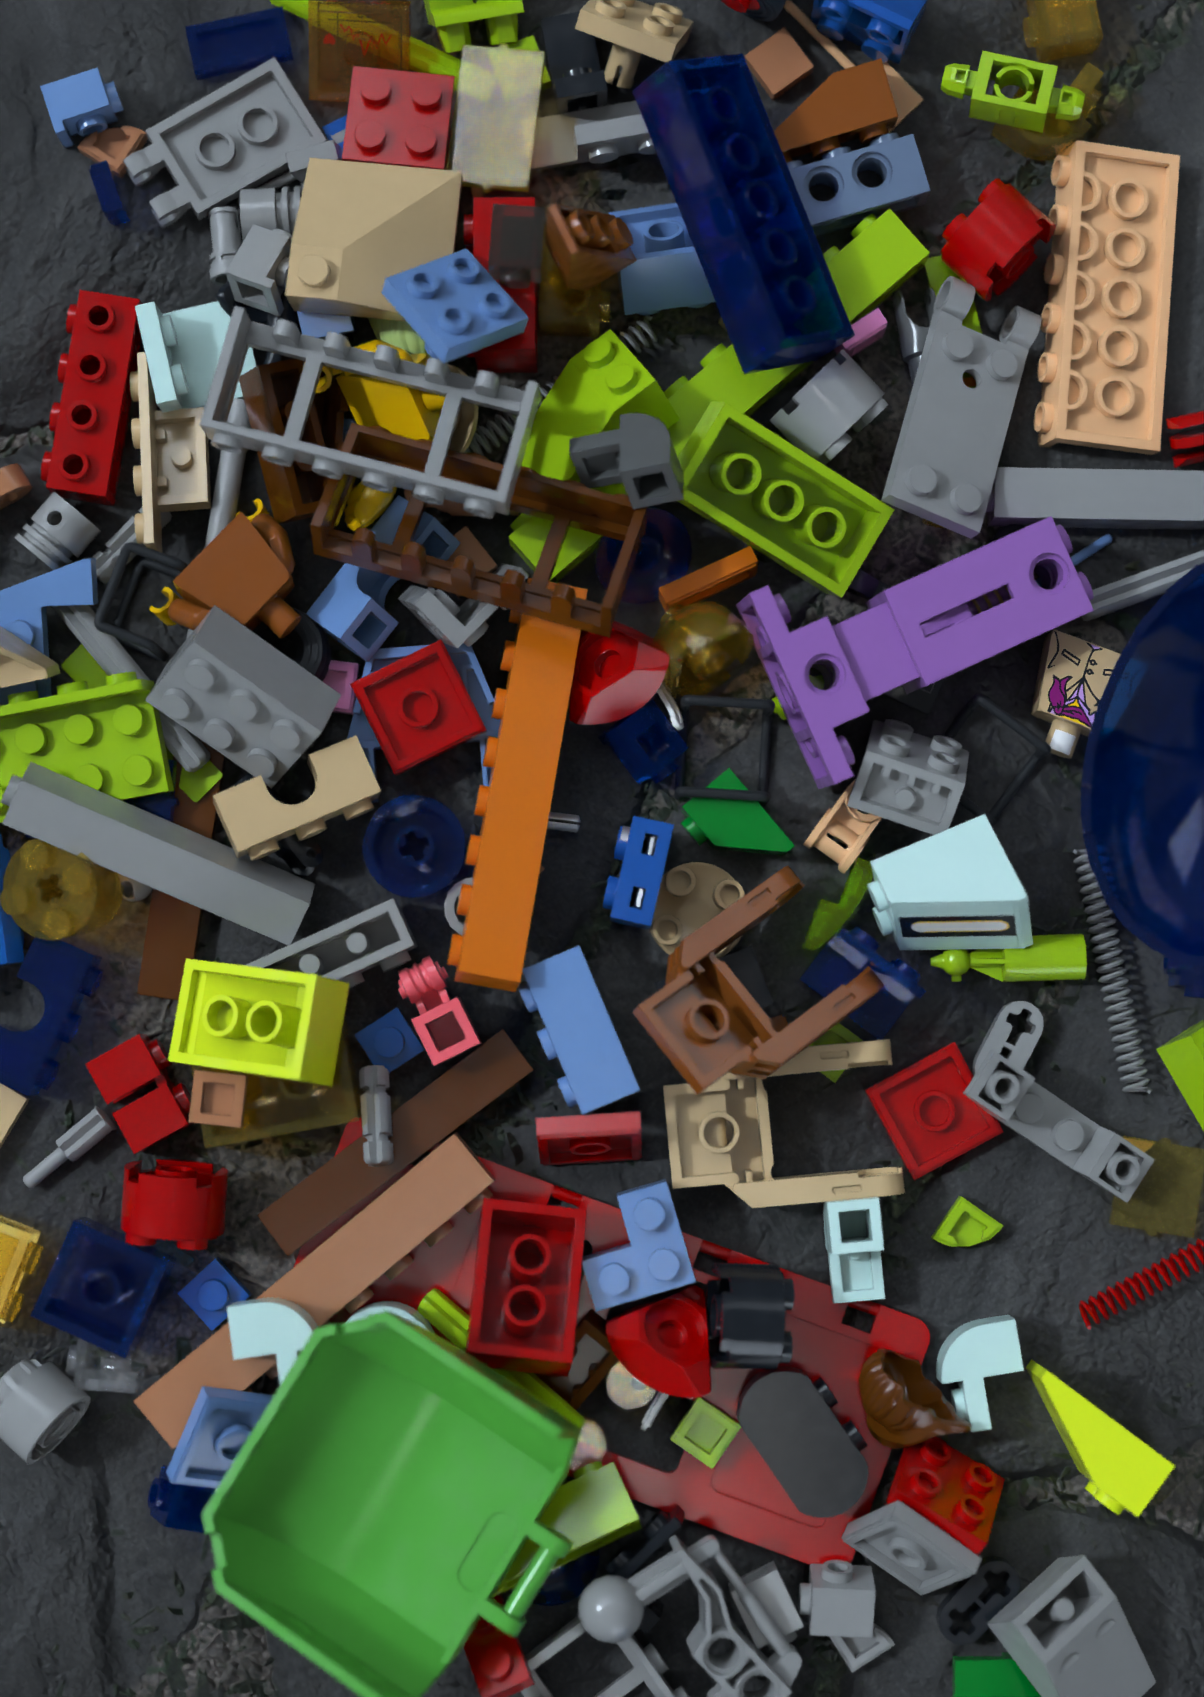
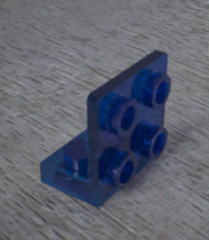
M855 927L850 931L841 928L828 940L799 980L824 999L842 984L846 986L870 966L884 983L885 987L851 1013L848 1018L875 1039L882 1040L910 1002L920 1000L925 994L926 990L917 984L922 976L898 958L895 961L891 960L890 963L876 953L881 945L860 928Z

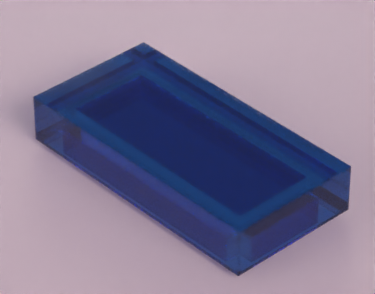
M283 7L185 27L197 80L253 69L274 57L278 63L294 60Z

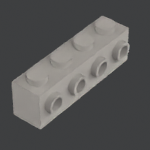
M392 898L244 966L320 975L350 983V989L365 981L362 972L380 965L383 972H387L411 961L408 951L418 946L398 901Z

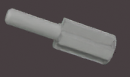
M95 1106L91 1112L56 1140L58 1145L56 1150L23 1176L25 1185L28 1188H34L67 1159L72 1162L78 1160L112 1130L116 1129L110 1117L101 1108Z

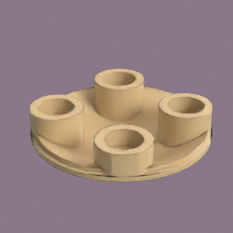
M691 862L672 868L662 876L650 928L652 937L662 950L669 955L672 954L683 939L745 895L743 887L725 870L712 864ZM742 936L715 956L717 958L725 956L737 945Z

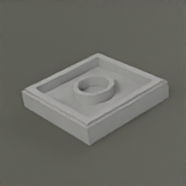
M899 1500L849 1522L841 1537L846 1544L919 1595H925L975 1575L982 1558Z

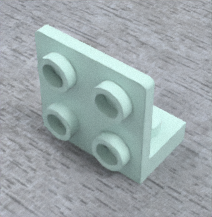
M154 301L136 305V315L156 403L161 411L164 413L183 408H205L231 317L223 310L218 301L164 314L160 312ZM248 347L241 375L257 366L252 347ZM238 381L234 398L244 399L240 382Z

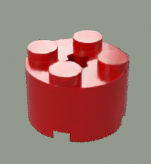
M999 178L993 180L982 191L978 198L980 204L968 217L961 213L946 227L942 237L947 240V243L940 252L942 262L964 282L974 286L975 292L986 302L991 301L992 291L997 296L1001 295L1024 274L1037 258L1033 253L1034 245L1039 238L1047 245L1056 229V224L1012 184H1005Z
M156 1159V1169L142 1170V1160L125 1164L121 1230L126 1232L125 1242L137 1246H150L157 1244V1239L177 1240V1247L180 1249H207L208 1240L217 1239L218 1236L224 1234L228 1169L222 1167L217 1173L213 1174L212 1163L182 1159Z

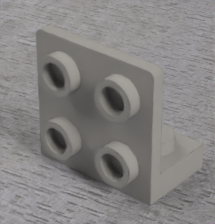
M504 563L492 573L504 577L506 570H516L525 576V580L529 576L523 568ZM411 585L398 598L438 640L442 639L443 643L457 649L463 643L467 647L475 643L489 627L485 620L499 607L468 598L458 607L442 590L438 589L436 591L432 587L425 589L415 585Z
M886 719L885 722L873 720L865 754L847 806L932 835L949 829L966 784L969 752L961 749L962 745L952 738L935 735L932 739L914 733V729L910 725L894 719Z

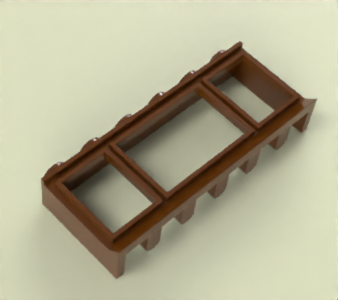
M351 423L340 451L424 472L433 441L426 439L413 440L392 434L389 430L380 426L366 427ZM448 450L441 477L497 491L504 465L492 462L477 453L463 454ZM521 466L509 510L553 522L531 583L528 584L525 583V576L516 570H506L503 577L475 569V562L466 556H456L453 563L426 555L425 548L421 544L412 541L427 503L412 496L413 492L392 545L376 541L374 532L367 528H357L355 534L336 530L357 477L343 473L342 479H328L310 524L315 555L610 638L621 598L643 535L645 536L648 506L633 509L628 495H611L590 489L578 481L553 479L539 475L533 469ZM569 527L624 541L602 604L575 597V590L566 584H557L554 591L547 589Z

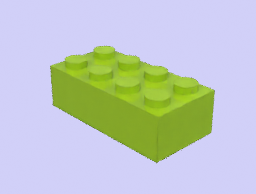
M710 402L678 456L684 476V499L678 500V502L819 590L833 596L843 597L894 512V509L726 402Z

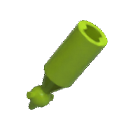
M1083 934L1032 935L1033 945L1026 948L976 949L970 953L966 949L945 950L943 954L930 958V965L941 968L951 975L952 982L962 981L961 975L965 974L969 968L1002 982L1085 979L1087 971L1086 943Z

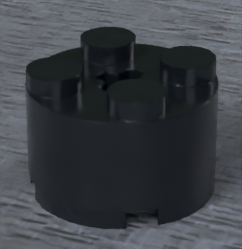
M713 1263L711 1271L719 1277L718 1280H708L706 1290L708 1339H716L717 1353L709 1352L711 1367L777 1369L780 1362L789 1363L792 1358L793 1343L791 1332L785 1331V1310H792L794 1306L793 1280L784 1279L783 1273L776 1264Z

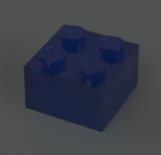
M87 1217L76 1219L70 1227L30 1316L122 1358H127L136 1351L177 1258L151 1246L128 1244L125 1242V1234Z

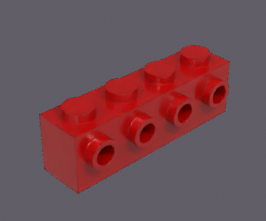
M79 290L77 304H70L66 331L67 334H72L69 353L61 354L58 365V382L63 383L60 402H54L52 405L49 419L50 431L55 432L52 452L45 451L41 465V480L46 481V488L51 493L54 491L62 498L114 506L132 403L130 372L137 371V353L140 352L142 344L135 310L136 305L142 304L140 299Z

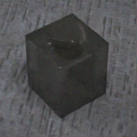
M493 204L488 267L489 274L494 279L499 280L500 285L508 288H527L530 286V282L542 283L546 231L545 207Z

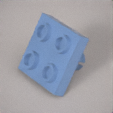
M467 248L387 277L381 292L425 342L427 354L432 358L440 359L443 364L523 333L529 319Z

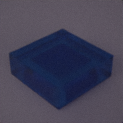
M107 160L91 165L89 172L103 213L109 223L117 226L129 222L130 218L115 174Z

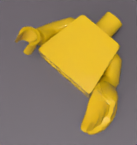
M372 340L354 346L355 348L376 353L378 345H386L396 349L400 359L426 365L428 358H431L427 354H409L407 350L382 340ZM326 366L322 367V371L326 375L319 378L315 393L326 391L331 385L333 375L341 373L336 377V380L357 424L366 427L380 426L389 430L392 434L413 440L426 439L433 441L445 400L444 396ZM362 481L352 488L347 500V507L344 511L347 527L356 531L357 528H366L372 524L389 507L397 487L394 486L392 492H383L362 484Z

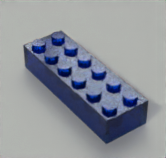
M733 54L666 62L632 92L744 375L820 359L855 336L744 55Z

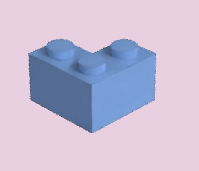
M666 1179L616 1193L630 1243L585 1255L582 1258L583 1269L596 1311L696 1282Z

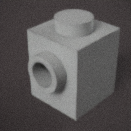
M829 1560L823 1564L810 1563L809 1583L799 1584L798 1597L799 1615H808L810 1635L873 1637L876 1590L872 1566L851 1565L842 1560Z

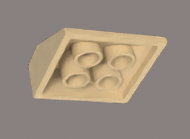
M309 158L291 242L285 293L293 310L406 321L381 293L385 279L455 252L463 173L461 171Z

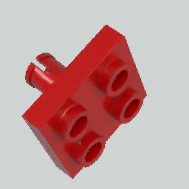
M933 1437L915 1446L904 1447L886 1503L890 1504L897 1500L901 1501L978 1556L988 1543L1005 1478L993 1472L988 1466L978 1463L950 1447L944 1440Z

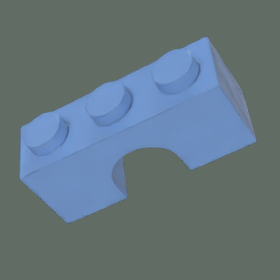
M399 495L395 498L371 529L376 535V541L392 545L409 501ZM425 511L412 541L421 544L425 548L426 555L446 561L461 543L435 517ZM345 563L306 614L334 640L366 662H369L399 623L385 611L384 601L391 586L400 578Z

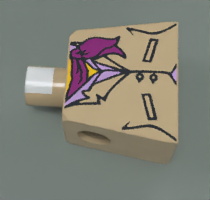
M1053 629L1046 636L1043 644L1031 715L1052 723L1045 740L1051 746L1050 753L1071 759L1080 734L1094 739H1099L1105 735L1142 672L1145 663Z

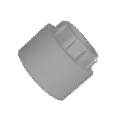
M24 1359L14 1365L0 1378V1439L27 1464L36 1463L56 1448L72 1431L85 1414L91 1398L53 1362L41 1365L36 1359Z

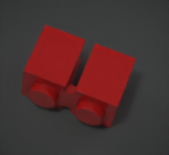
M138 1034L85 1064L107 1105L112 1102L115 1104L153 1082L157 1084V1089L112 1113L134 1154L142 1153L194 1124L189 1122L191 1095L183 1083L175 1086L168 1076L169 1073L166 1070V1067L172 1065V1062L168 1061L169 1055L158 1038L150 1041L147 1034Z

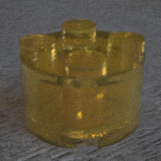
M35 839L24 843L10 859L4 875L0 903L3 910L8 915H11L17 925L28 934L44 940H60L88 934L108 924L116 915L121 905L124 886L121 885L117 872L93 863L82 852L74 855L44 841Z

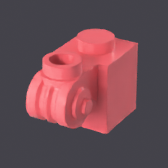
M429 955L423 958L420 963H413L412 967H405L398 971L400 977L398 980L400 986L398 991L403 1000L408 998L412 1004L415 1003L420 1013L419 1016L411 1019L433 1066H438L482 1044L461 998L455 997L451 999L446 990L447 983L445 979L449 975L444 966L441 967L437 961L434 962Z

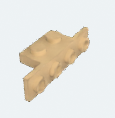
M138 352V371L130 372L131 397L133 402H139V418L131 420L132 441L134 448L141 451V465L133 466V484L136 496H142L143 513L135 514V535L138 544H144L145 547L162 553L161 512L211 509L208 437L200 426L204 407L183 408L164 413L161 410H157L145 352Z

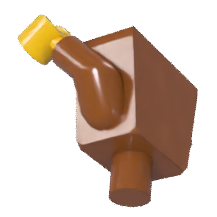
M259 498L253 501L257 508L253 515L246 517L242 512L238 511L235 514L236 517L173 580L177 593L182 598L169 587H164L161 590L169 599L162 608H155L151 605L149 610L165 625L173 626L179 624L194 631L214 605L251 631L263 622L280 639L289 635L298 625L302 617L283 600L295 587L291 574L296 563L288 532L270 516Z

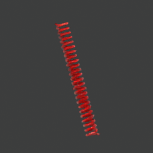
M1197 1239L1196 1246L1189 1243L1187 1251L1179 1248L1178 1256L1170 1253L1169 1260L1161 1258L1160 1265L1153 1262L1151 1270L1143 1267L1142 1275L1134 1272L1133 1280L1130 1277H1125L1124 1284L1116 1281L1115 1289L1107 1286L1106 1294L1098 1291L1097 1299L1094 1296L1088 1297V1304L1080 1300L1079 1309L1087 1329L1091 1330L1092 1326L1085 1309L1096 1324L1100 1325L1101 1322L1094 1304L1103 1317L1109 1320L1110 1316L1103 1299L1114 1315L1118 1316L1119 1311L1114 1303L1112 1294L1122 1309L1127 1311L1128 1307L1120 1288L1134 1306H1136L1137 1302L1130 1285L1142 1301L1146 1299L1139 1280L1145 1286L1150 1296L1154 1297L1155 1292L1147 1274L1151 1277L1159 1291L1163 1292L1164 1288L1156 1269L1168 1286L1172 1287L1173 1283L1165 1264L1178 1282H1181L1182 1278L1174 1260L1182 1268L1186 1277L1190 1278L1191 1276L1183 1255L1188 1259L1195 1272L1199 1273L1200 1268L1196 1263L1192 1250L1204 1265V1253L1201 1245L1204 1247V1241Z

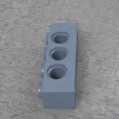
M898 133L884 134L870 141L869 147L851 151L850 147L847 146L839 147L823 154L822 160L803 165V162L800 160L791 161L775 168L772 175L755 179L753 174H748L728 181L726 183L727 188L720 189L718 205L735 260L858 225L872 213L879 218L889 208L896 214L925 205L931 190L914 134L900 138ZM864 170L875 171L881 176L883 183L878 187H866L860 183L857 174ZM816 184L828 185L834 191L835 197L825 202L818 201L811 196L809 188ZM767 198H778L786 204L788 210L781 215H770L762 209L761 203Z

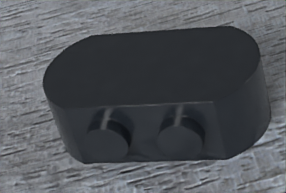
M792 1366L764 1369L755 1374L740 1393L737 1404V1419L740 1426L799 1512L818 1518L833 1517L844 1513L860 1499L867 1484L868 1463L860 1452L868 1446L851 1420L843 1425L838 1421L830 1409L838 1401L821 1377L812 1382L805 1371Z

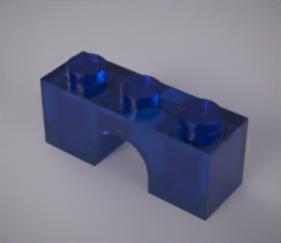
M42 930L37 931L16 977L33 984L40 990L45 1002V1011L40 1022L28 1031L23 1032L9 1025L0 1024L1 1084L27 1096L38 1095L41 1088L44 1090L50 1088L60 1067V1062L55 1061V1057L62 1043L69 1044L80 1026L82 1016L76 1013L84 995L92 997L102 979L104 970L98 968L102 956L52 933Z

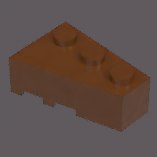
M289 359L258 365L240 376L239 382L252 429L284 436L305 361ZM321 371L320 378L326 375L323 371ZM341 373L333 375L331 385L326 391L315 393L301 441L338 451L341 450L343 445L344 413L348 411L347 401L336 380V377ZM257 451L274 519L279 524L312 518L329 478L311 470L313 465L293 460L292 466H281L264 460L261 457L262 452Z

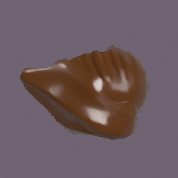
M879 1349L863 1364L859 1377V1389L863 1408L867 1414L866 1424L873 1437L883 1446L894 1449L910 1447L938 1435L968 1433L971 1431L972 1424L959 1417L955 1413L954 1406L945 1400L942 1392L932 1381L923 1376L919 1360L904 1357L902 1354L890 1349Z

